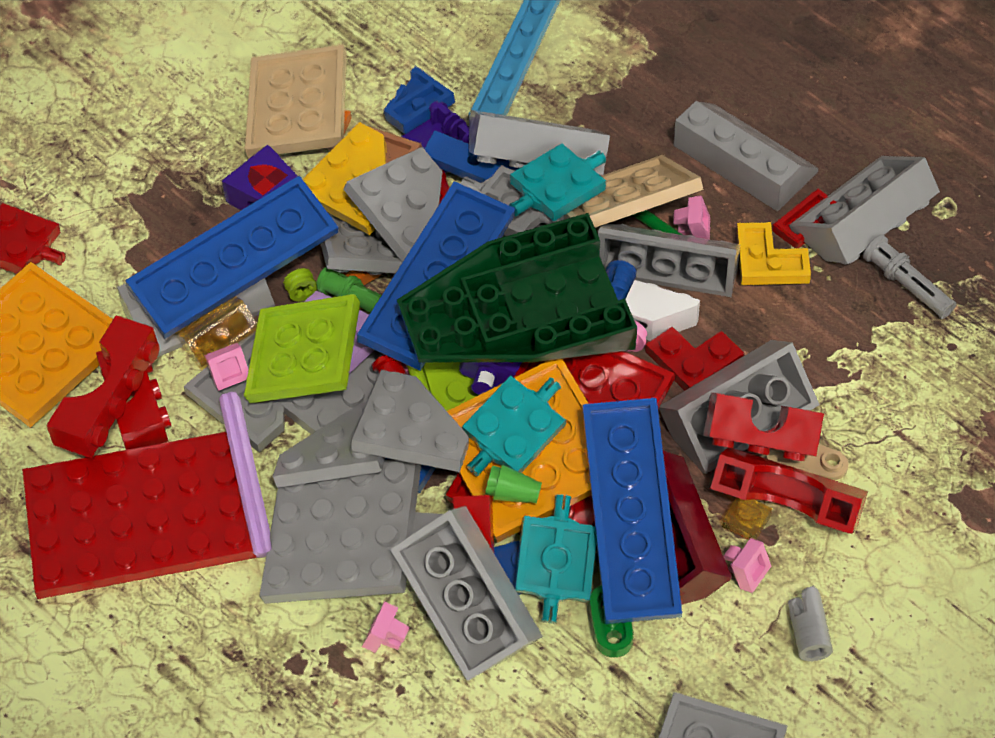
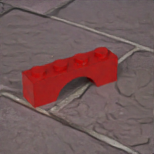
M118 315L114 317L99 341L105 362L111 367L109 375L94 391L82 396L64 397L46 425L54 446L92 458L98 447H102L105 444L109 429L115 419H119L122 416L126 407V401L131 393L140 387L143 374L149 364L154 363L158 357L160 346L154 328Z
M726 448L720 454L710 487L712 490L744 500H764L791 507L810 516L818 524L849 534H853L859 524L868 494L867 490L734 448Z

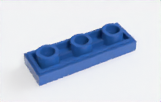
M434 130L424 149L440 169L462 178L467 176L480 183L492 177L501 165L514 171L519 169L509 166L510 160L497 158L496 164L476 161L477 155L469 152L468 143Z

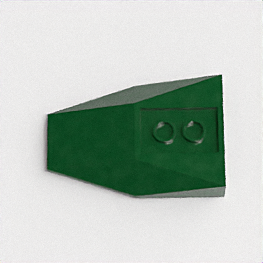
M589 213L488 241L397 299V305L418 362H539L636 350L637 325L625 298L618 300L599 256L600 239Z

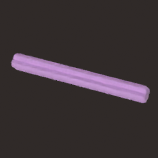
M236 392L222 394L219 402L253 553L257 558H263L272 549L270 528L241 400Z

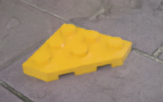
M359 122L303 178V181L328 213L368 235L375 228L343 189L347 181L387 163V145L384 135Z

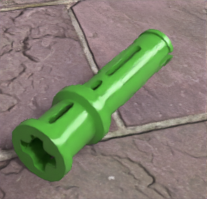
M327 267L320 272L316 283L317 290L326 295L331 294L338 297L355 294L360 301V308L371 313L382 296L365 287L361 279L356 276L348 277L341 272L327 269Z

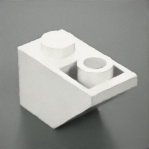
M634 280L625 300L634 320L646 329V340H653L671 327L680 332L697 325L700 307L699 299L692 298L685 293H676L660 288L652 283Z

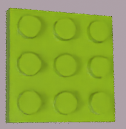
M351 294L260 309L244 391V397L248 402L256 403L347 390L360 301L357 296Z

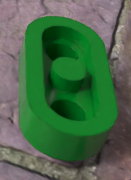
M600 585L590 595V614L597 649L607 657H622L633 646L634 632L632 622L605 623V614L602 608L604 606L602 586ZM610 638H618L620 642L612 644L608 640Z

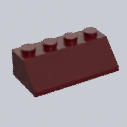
M663 450L681 605L707 598L730 581L732 576L684 457Z

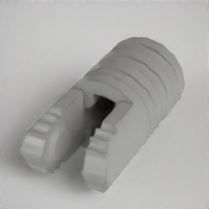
M813 585L802 591V599L797 597L788 601L798 655L804 661L822 660L833 652L819 590Z

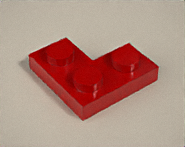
M673 327L648 342L645 348V352L660 367L674 372V381L684 391L742 358L745 354L722 331L694 348Z

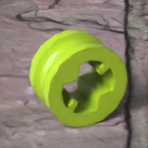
M306 268L292 271L285 277L283 282L289 297L296 302L306 300L317 290V282L313 279L312 272Z

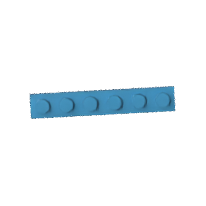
M561 0L523 1L471 110L501 115L508 114Z

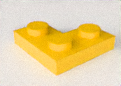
M771 222L737 223V243L740 244L739 265L741 285L810 284L811 271L808 248L774 249Z

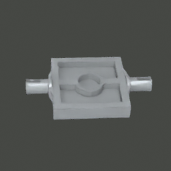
M502 165L492 177L482 183L467 176L461 181L462 185L507 205L522 197V194L510 184V174L514 170ZM529 208L517 217L514 216L504 235L509 236L533 229L542 222L546 224L554 222L543 212ZM562 216L554 222L564 220L565 217Z

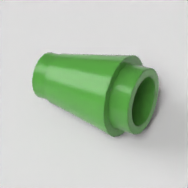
M503 464L501 468L492 466L485 495L493 496L495 501L531 502L537 504L542 482L536 481Z

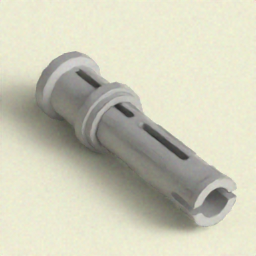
M880 235L867 246L863 258L868 262L873 261L884 271V276L887 279L898 280L941 319H945L951 314L957 303L910 265L911 260L909 256L905 253H899L889 245L888 238Z

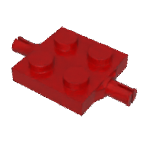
M2 203L0 205V268L17 274L30 262L37 264L44 259L61 266L66 258L65 252L51 248V244L61 233L59 224Z

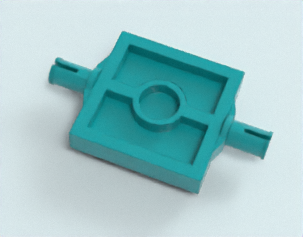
M561 143L511 173L510 184L522 194L521 198L509 204V206L516 208L515 216L517 217L529 208H534L543 212L554 222L606 190V180L593 170L606 163L604 153L598 150L591 156L583 159Z
M510 375L462 426L464 432L477 444L481 451L467 465L470 472H474L475 476H479L491 461L499 465L503 464L520 473L528 467L566 426V419L554 411L548 403L551 397L561 389L557 381L554 383V379L550 377L535 392L527 389Z
M563 495L555 496L554 516L546 518L524 516L522 518L514 588L518 593L532 594L540 599H544L541 622L545 623L548 621L553 624L557 623L558 604L561 601H590L597 542L595 526L580 524L569 518L571 496L568 495L564 498Z

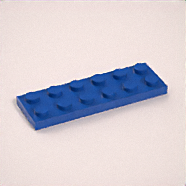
M299 175L126 279V286L163 338L166 339L338 233L339 227Z
M454 181L357 333V342L421 371L425 363L418 362L398 308L397 299L486 242L502 238L515 216L516 208Z
M657 398L583 404L582 410L605 623L614 624L682 617V605Z

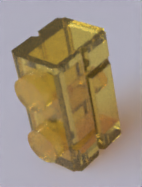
M234 296L182 328L175 335L192 361L203 367L207 364L204 355L240 342L256 331L257 322L243 300Z

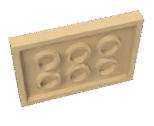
M344 44L251 57L245 152L248 158H251L266 145H269L277 154L335 147L344 138L347 54Z
M660 155L602 175L601 177L606 180V190L565 214L564 217L568 219L589 213L596 228L703 190L701 177L664 155Z

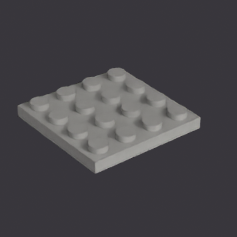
M388 459L384 460L382 472L279 487L270 531L272 549L266 555L260 590V598L263 602L267 604L405 593L407 577L390 549L413 533L421 464Z

